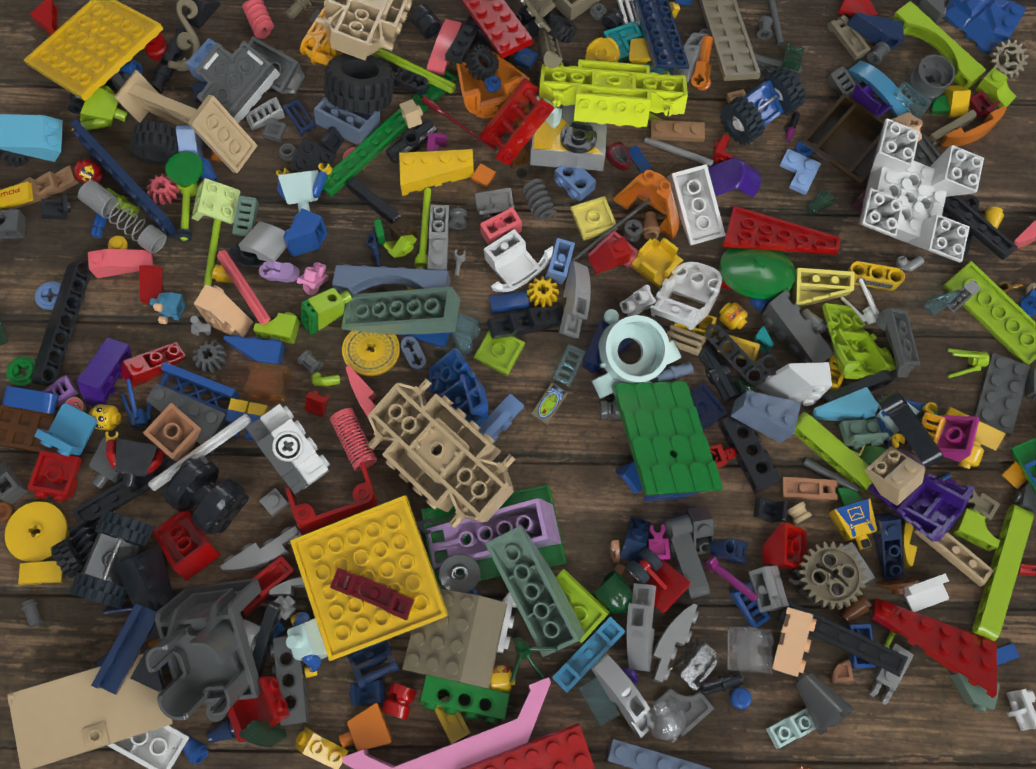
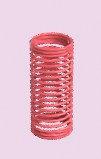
M345 408L334 413L330 421L345 449L346 455H348L349 461H351L350 463L354 471L362 470L360 465L362 462H365L367 468L372 466L377 461V458L369 446L365 447L369 441L365 438L366 435H364L352 408Z

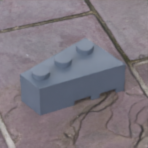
M325 97L314 108L316 124L327 130L330 127H334L344 139L358 146L380 125V111H374L369 114L368 112L358 114V112L351 113L348 110L339 109L338 106H333Z

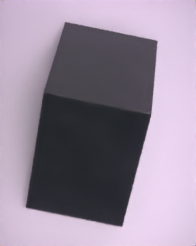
M192 0L198 7V13L193 19L186 18V20L191 25L200 29L220 6L218 1ZM189 8L187 9L186 16L190 14Z
M148 648L145 650L130 679L161 692L165 685L160 669L156 672H149L146 666V655L152 649Z

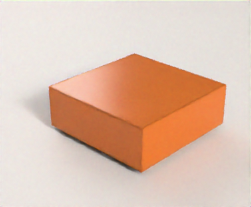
M480 163L471 176V180L487 189L496 176V171Z

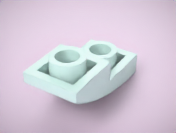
M803 709L766 728V731L775 748L779 749L816 728L807 709Z

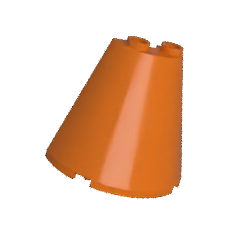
M496 54L497 58L495 60H498L499 63L497 65L499 67L494 76L498 77L501 83L515 76L520 77L521 81L524 78L530 81L529 77ZM479 59L480 64L483 67H485L483 62ZM456 63L462 98L468 111L479 118H493L506 102L502 85L496 92H489L485 88L484 81L476 80L477 77L473 78L471 77L473 74L467 72L469 71V68H465L467 63Z
M646 170L613 198V201L628 210L637 198L643 201L649 198L651 201L648 204L667 216L659 226L660 232L673 240L679 228L680 218L671 190V184L663 175L652 170Z

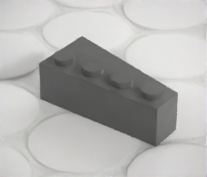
M785 290L768 304L761 315L763 323L775 332L776 337L788 346L790 353L796 355L801 363L826 362L834 352L819 333L813 332V324L809 319H804L799 312L801 308L797 303L792 304L788 298L790 294Z
M155 383L146 399L160 413L170 403H173L201 428L196 441L200 445L228 426V423L225 421L227 416L225 413Z

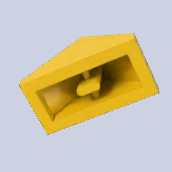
M961 85L949 86L944 90L943 95L947 96L950 107L948 118H959L968 113L971 90Z

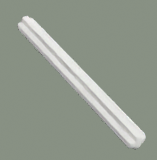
M247 414L239 417L153 478L148 483L149 487L153 491L162 487L171 480L184 461L188 458L204 457L252 422Z

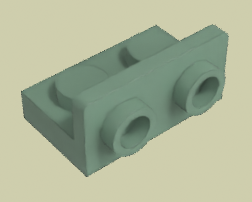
M877 419L842 421L839 424L845 446H854V448L862 447L866 444L878 446L883 444V441L889 437L888 432H881Z

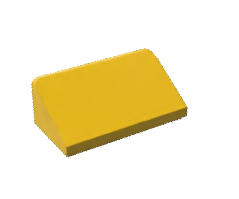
M644 38L630 40L629 60L632 64L644 65L651 61Z

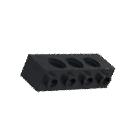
M731 416L723 419L718 426L729 447L735 449V458L754 494L756 495L777 485L780 482V474L777 468L772 466L768 451L764 450L760 444L761 439L758 433L754 432L750 426ZM737 431L744 432L745 438L739 437ZM746 448H751L755 455H749ZM756 466H761L764 469V473H759L756 470Z

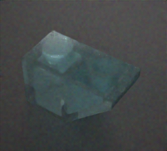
M458 312L455 332H450L455 347L465 359L466 355H470L473 349L472 341L474 338H478L481 328H479V320Z

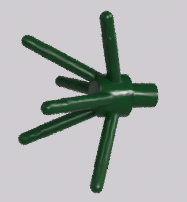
M512 636V640L516 644L515 651L517 652V657L510 682H514L522 659L529 661L541 680L545 679L531 657L532 651H557L558 647L530 646L521 637Z

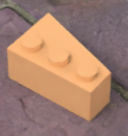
M206 284L194 302L195 307L208 324L230 336L235 334L244 338L253 323L224 293V290L216 285L211 287Z

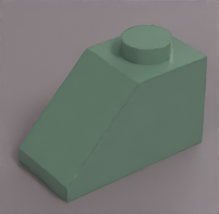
M950 671V677L965 703L972 705V709L986 713V710H995L999 684H997V695L992 698L986 694L987 691L979 685L973 686L968 682L969 679L959 672L954 673Z

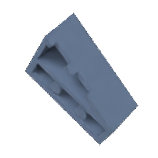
M746 391L734 401L731 417L782 443L795 432L801 402Z

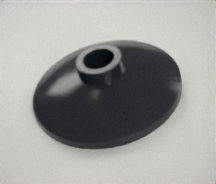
M239 243L230 247V258L241 266L260 267L266 262L259 260L255 253L241 251Z

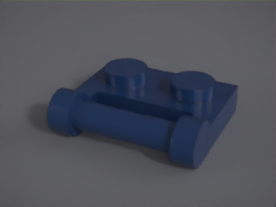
M388 640L347 655L360 689L367 686V683L391 671L396 672L400 670ZM386 660L389 661L388 664L362 676L361 672Z

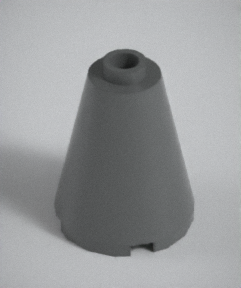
M805 672L796 679L798 681L796 684L798 692L820 735L826 733L828 727H835L851 714L850 712L854 711V708L813 673L808 674Z

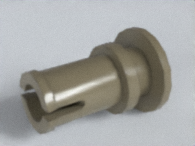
M294 0V4L285 14L294 21L298 14L306 9V6L311 7L312 4L309 0Z

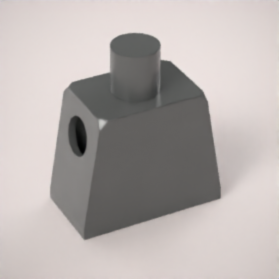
M105 437L102 439L89 464L90 468L98 472L91 483L102 489L108 479L118 484L123 480L124 473L116 472V469L112 468L105 454Z

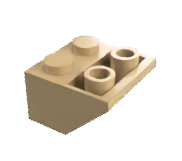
M891 446L869 465L865 472L880 495L898 506L923 483L926 467Z

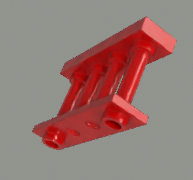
M526 78L521 81L479 135L482 140L499 148L495 158L508 166L555 109L553 105L544 99H537L535 95L539 88ZM531 102L534 108L527 115L524 112V108ZM519 116L523 122L515 129L512 124ZM508 131L511 137L504 144L501 138Z

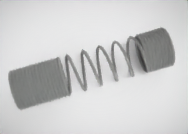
M94 180L87 181L82 185L78 192V199L103 218H109V222L116 224L119 230L124 229L126 235H132L133 241H138V244L149 253L154 254L163 247L167 239L166 234L151 224L141 232L138 240L134 239L133 235L141 230L145 224V219L139 220L132 234H127L126 229L136 221L138 213H134L128 218L124 228H119L118 223L128 216L130 207L125 208L118 216L117 222L114 223L110 218L121 210L123 202L117 203V198ZM119 203H121V206H120V208L117 210V212H115L113 215H111V214H112V211L114 210V208H115ZM129 209L125 217L119 221L120 216L123 214V212ZM136 214L134 221L127 226L129 220ZM144 220L142 226L135 231L138 224Z

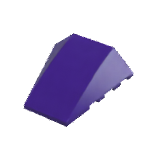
M927 473V475H924L923 483L898 506L881 496L873 483L869 486V490L931 542H936L944 537L961 516L975 487L957 485L956 481L949 479L948 481L935 478L936 475Z

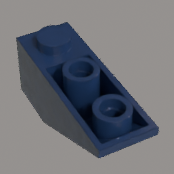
M856 12L847 22L849 27L873 43L885 42L890 49H895L904 40L902 21Z
M891 512L876 514L874 517L877 531L872 534L883 579L904 578L901 519Z

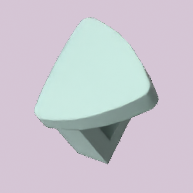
M555 107L545 120L552 128H556L559 125L562 117V108Z

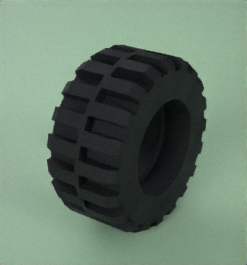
M343 54L340 57H334L325 66L324 94L333 106H338L339 109L348 110L351 113L358 112V114L368 112L369 114L374 111L379 112L383 108L385 109L392 102L394 72L383 60L376 59L374 56H367L366 60Z

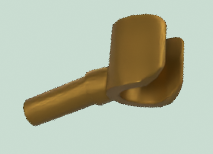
M1003 281L998 287H1004L1006 290L1003 291L1007 294L1009 290L1023 288L1024 285L1022 283L1010 285L1008 282Z

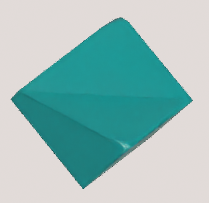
M764 326L752 341L760 344L759 348L766 353L769 352L775 343L771 340Z

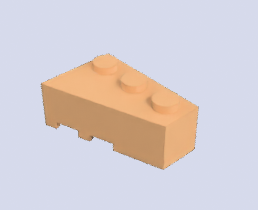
M787 607L772 669L798 677L799 672H804L806 661L802 660L804 652H809L811 640L807 639L809 631L814 632L817 621L813 619L814 614Z

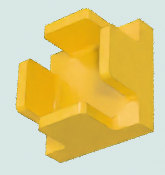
M654 238L653 240L649 239L639 250L637 258L631 263L630 267L660 289L663 281L671 277L672 272L683 263V259L677 255L678 247L666 238H663L661 242Z

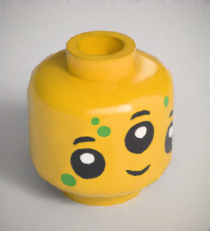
M98 404L89 412V415L98 420L95 429L112 431L121 422V414L116 406Z

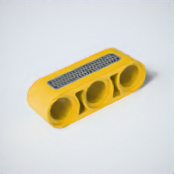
M860 261L854 262L847 270L850 272L856 271L859 274L854 276V285L861 286L859 279L862 278L866 287L888 291L896 290L905 279V274L901 269Z

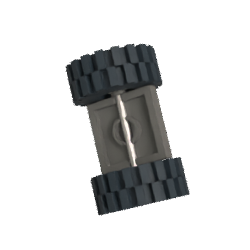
M103 511L95 529L98 532L97 538L82 571L84 574H76L69 593L121 609L127 592L125 587H122L124 585L115 565L136 556L139 546L146 547L153 527L127 516Z

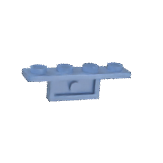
M509 394L489 415V419L479 426L481 428L479 431L483 435L487 433L496 442L499 438L498 435L510 427L512 420L524 408V405L512 394Z

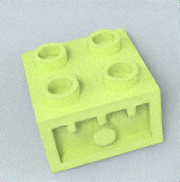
M205 178L198 186L191 219L199 221L202 216H209L233 224L240 190Z

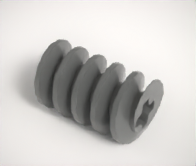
M533 179L526 183L522 189L535 220L551 218L557 212L556 209H552L554 204L549 203L551 197L547 196L548 191L544 190L546 186L541 184L543 182L542 179Z

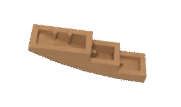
M69 165L55 174L49 171L35 180L29 177L20 182L19 184L27 181L32 183L33 201L11 208L16 209L41 201V198L47 199L78 184L79 180L76 179L73 172L74 167Z

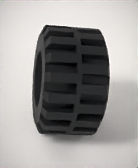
M155 121L137 123L132 132L130 146L132 154L149 163L167 164L173 155L179 153L176 129Z

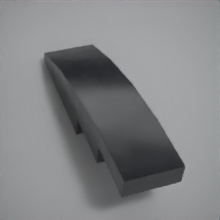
M562 306L529 308L526 312L510 313L504 318L489 319L487 325L492 339L513 337L560 326L564 312Z

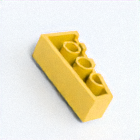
M473 149L399 153L402 196L416 190L417 192L423 191L426 187L441 186L442 183L448 181L455 182L466 179L474 173Z

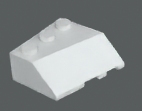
M829 362L787 364L777 370L776 375H768L765 381L757 384L756 387L766 395L801 402L804 406L814 405L832 386Z

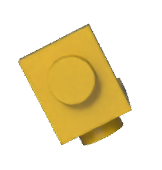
M307 727L299 733L296 745L294 746L302 754L333 769L340 768L343 762L342 758L348 753L347 749L319 736Z

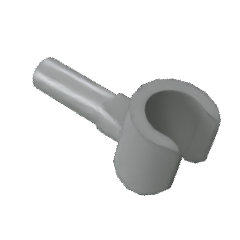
M456 249L454 252L456 261L454 276H459L460 266L466 259V253L464 250L463 255L459 256L457 255L458 249Z

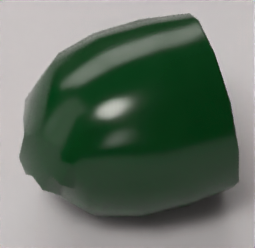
M615 570L609 572L604 577L602 584L592 593L611 613H624L628 611V603H632L633 595L629 585Z

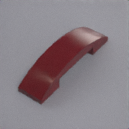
M337 568L330 588L348 596H354L404 620L408 619L415 599L391 587L342 568Z

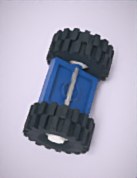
M784 66L777 67L761 80L762 84L744 97H736L720 111V119L723 120L722 125H725L726 128L724 129L730 133V137H734L735 142L739 141L741 145H749L764 133L765 125L780 114L788 115L805 102L806 96L804 94L806 91L802 88L804 87L803 83L799 82L800 78L795 76V72H790V69L784 68Z

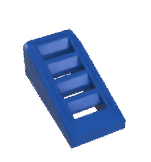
M743 583L754 592L751 583ZM734 588L729 592L752 629H756L771 619L767 612H761L762 615L754 620L752 617L760 612L757 600L755 602L750 601L745 605L744 602L749 598L745 595L740 597L742 593L738 589ZM756 605L757 608L749 613L748 610Z

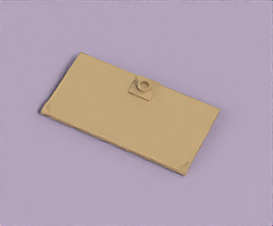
M143 654L138 655L117 695L102 688L97 689L91 686L101 666L7 694L20 768H38L172 725V719L164 715L159 708L157 696L160 692L130 679Z

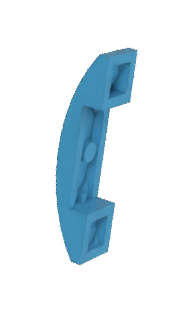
M859 61L848 70V73L859 84L862 81L867 85L870 84L871 89L886 105H893L888 110L893 117L900 116L910 109L908 102L898 87L874 66Z
M610 616L552 678L568 693L626 631Z

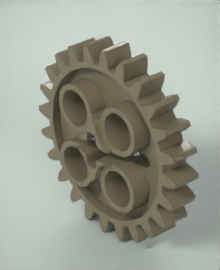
M834 541L829 544V547L826 542H823L821 547L818 544L813 546L814 551L812 549L807 550L809 556L803 555L801 557L805 563L801 562L798 564L803 570L797 572L798 575L803 576L798 583L805 584L801 590L809 591L806 597L813 596V604L821 601V608L828 604L830 610L834 609L835 604L838 609H842L843 604L848 607L851 605L850 601H858L855 595L861 596L863 594L859 588L866 587L861 581L867 579V577L861 575V572L865 571L866 568L859 567L863 561L855 560L857 553L849 554L850 547L843 550V544L841 543L836 547ZM825 556L831 558L832 566H828L824 562ZM843 568H846V569L849 570V572H850V577H849V578H846V577L843 575V573H842V569H843ZM830 572H833V573H834V574H833L834 579H831V578H830V576H831ZM814 573H818L821 576V583L814 580ZM832 585H836L839 588V595H835L832 592Z

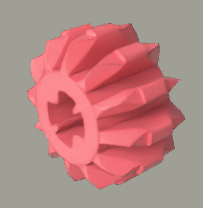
M162 173L160 177L155 175L154 180L149 179L150 184L146 186L147 193L154 203H160L164 206L166 202L171 204L172 199L177 200L176 194H179L180 190L176 183L169 180L168 176Z

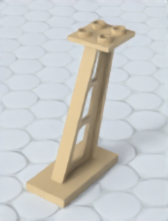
M135 70L114 97L138 122H141L147 113L150 112L176 126L189 125L233 173L240 171L257 147V144L213 95H208L200 107L195 109L160 95L138 70Z

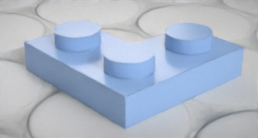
M788 149L780 167L796 173L789 188L806 195L821 163Z

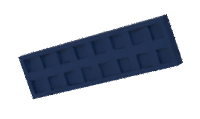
M77 119L70 122L74 128L72 133L79 140L80 144L86 150H89L91 156L101 163L103 169L112 175L115 182L123 187V190L130 198L132 197L140 209H144L146 215L153 222H156L158 228L164 234L168 233L173 238L177 231L166 214Z

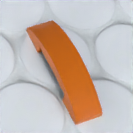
M1003 106L991 112L983 121L984 124L966 133L960 127L946 134L939 143L940 146H962L977 141L992 130L1002 118L1007 108Z

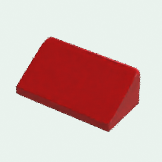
M139 265L140 300L144 305L150 304L151 298L157 299L159 293H163L162 267Z

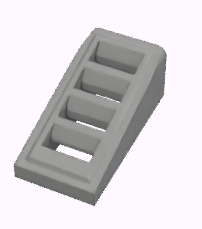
M277 97L250 111L245 117L253 131L265 126L269 119L278 121L285 118V115ZM256 117L257 122L254 123L252 118Z

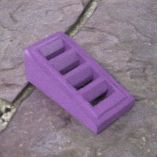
M67 375L61 377L42 391L57 394L56 392L60 391L61 395L58 397L56 407L65 403L69 398L79 395L72 379Z

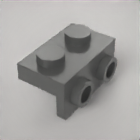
M511 188L474 194L478 216L482 215V218L493 217V213H502L511 207L515 210Z

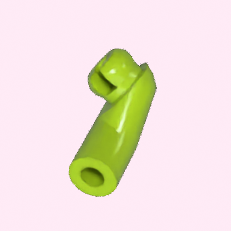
M319 372L311 375V382L314 386L340 384L339 375L322 377Z

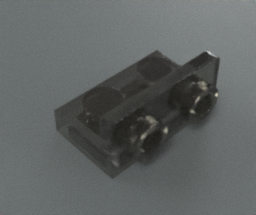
M695 638L687 645L684 653L675 660L670 671L679 676L692 690L696 691L721 658L706 642Z

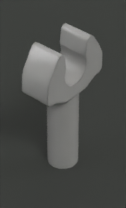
M197 316L190 318L192 334L199 336V332H204L208 336L211 334V324H202Z

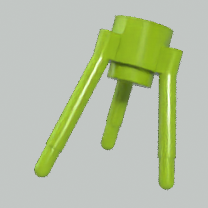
M947 349V352H951L953 356L968 357V363L973 366L972 368L949 374L948 378L973 371H981V367H986L989 364V354L986 351Z

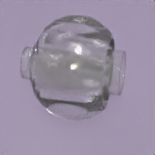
M667 700L656 702L653 708L649 710L648 719L646 720L650 734L657 739L667 742L676 741L678 736L684 732L687 723L684 710L678 704Z

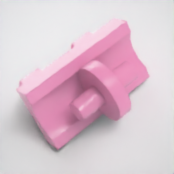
M315 262L313 267L305 268L304 274L298 277L297 283H303V289L308 295H315L319 291L320 286L328 281L329 275L325 274L326 265Z

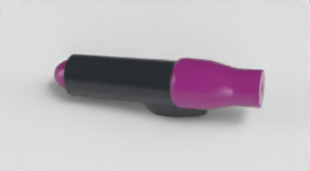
M798 111L793 113L791 122L787 124L785 130V140L787 142L791 141L796 131L795 129L800 117Z

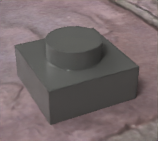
M269 119L262 135L266 139L281 143L287 126L285 123Z

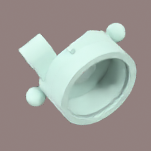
M609 309L605 312L604 320L610 325L603 332L598 346L602 362L600 367H604L608 373L592 380L599 398L613 393L611 387L613 384L652 383L650 380L658 376L667 364L681 358L674 340L669 341L665 330L660 324L649 317L640 315L618 320L619 314L616 310ZM626 338L637 341L641 348L639 360L632 365L621 361L617 352L618 345Z

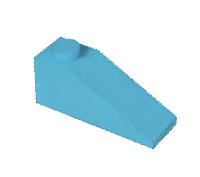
M865 387L814 408L812 417L815 420L823 421L872 419L876 415L879 405L869 389Z

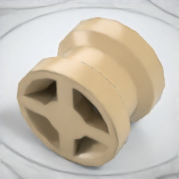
M804 502L787 510V514L793 518L794 525L812 516L805 509Z

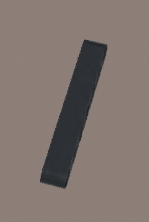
M87 260L72 262L66 268L31 377L36 384L54 383L58 378L92 273L89 270V262ZM49 354L52 355V361L49 359ZM43 372L46 373V379L43 377Z

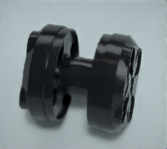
M207 457L188 458L164 487L161 495L165 498V502L178 512H185L198 505L193 514L192 523L204 535L222 533L229 527L248 502L249 496L246 494L245 488L232 479L225 480L214 487L219 476V468Z

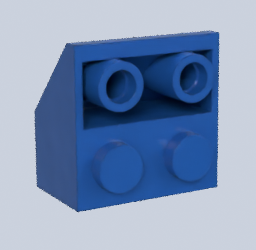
M303 208L299 214L297 213L294 216L292 226L284 234V241L291 256L295 257L320 248L328 234L323 218Z

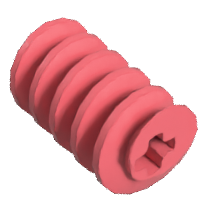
M263 0L246 1L242 8L255 37L260 39L268 37L274 28V24Z

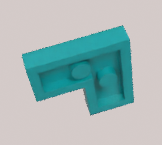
M636 21L604 31L603 37L611 38L617 43L620 49L618 61L620 63L629 60L630 46L628 43H630V40L642 38V33Z

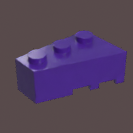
M107 338L99 346L98 352L94 358L90 359L87 368L77 379V384L86 405L92 407L98 404L107 405L110 394H115L117 389L114 388L118 377L122 378L120 373L123 361L132 358L129 344Z

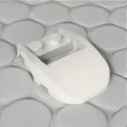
M698 262L681 264L672 272V276L669 279L663 281L662 288L656 295L657 302L655 306L651 305L650 307L651 316H661L688 327V330H692L708 316L717 299L722 284L720 272L713 267ZM674 293L705 306L699 310L669 299V297Z

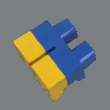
M231 398L225 421L230 425L242 415L247 414L252 421L250 424H252L269 412L270 409L267 405ZM240 431L232 437H239ZM246 431L245 438L255 441L249 432Z

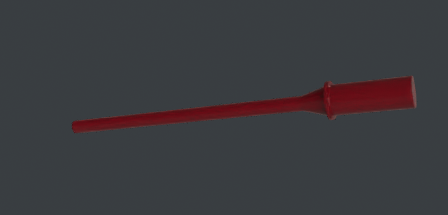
M426 96L422 98L421 102L435 111V113L444 115L491 150L497 151L491 144L482 140L477 134L444 112L441 106Z

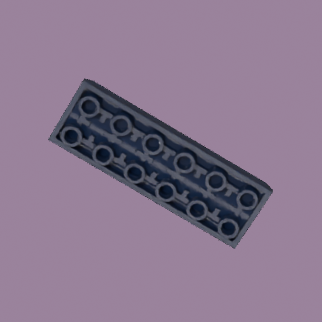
M633 0L652 67L689 69L690 66L669 1Z

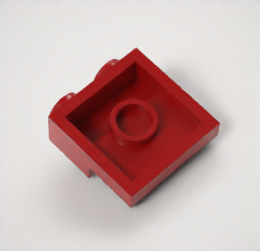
M40 450L27 489L34 493L33 496L46 499L48 495L54 496L53 499L59 502H66V499L72 500L78 484L76 477L82 459L80 457L70 455L68 457Z

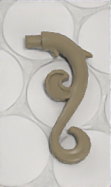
M179 0L176 4V11L187 32L180 33L176 38V43L182 50H188L192 44V57L201 46L197 34L182 13V7L186 6L190 9V14L186 16L187 19H193L197 15L198 7L192 0ZM184 57L182 60H177V62L168 61V68H173L177 71H188L189 68L186 63L191 57L187 60Z

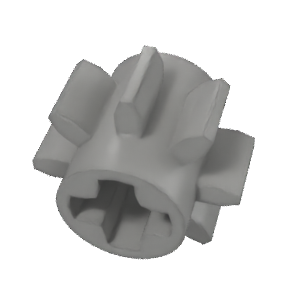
M280 595L274 601L282 604L279 620L283 618L286 621L296 611V608L293 606L296 602L289 595L286 598Z

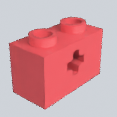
M513 207L480 224V233L488 246L514 229L517 233L522 232V221Z

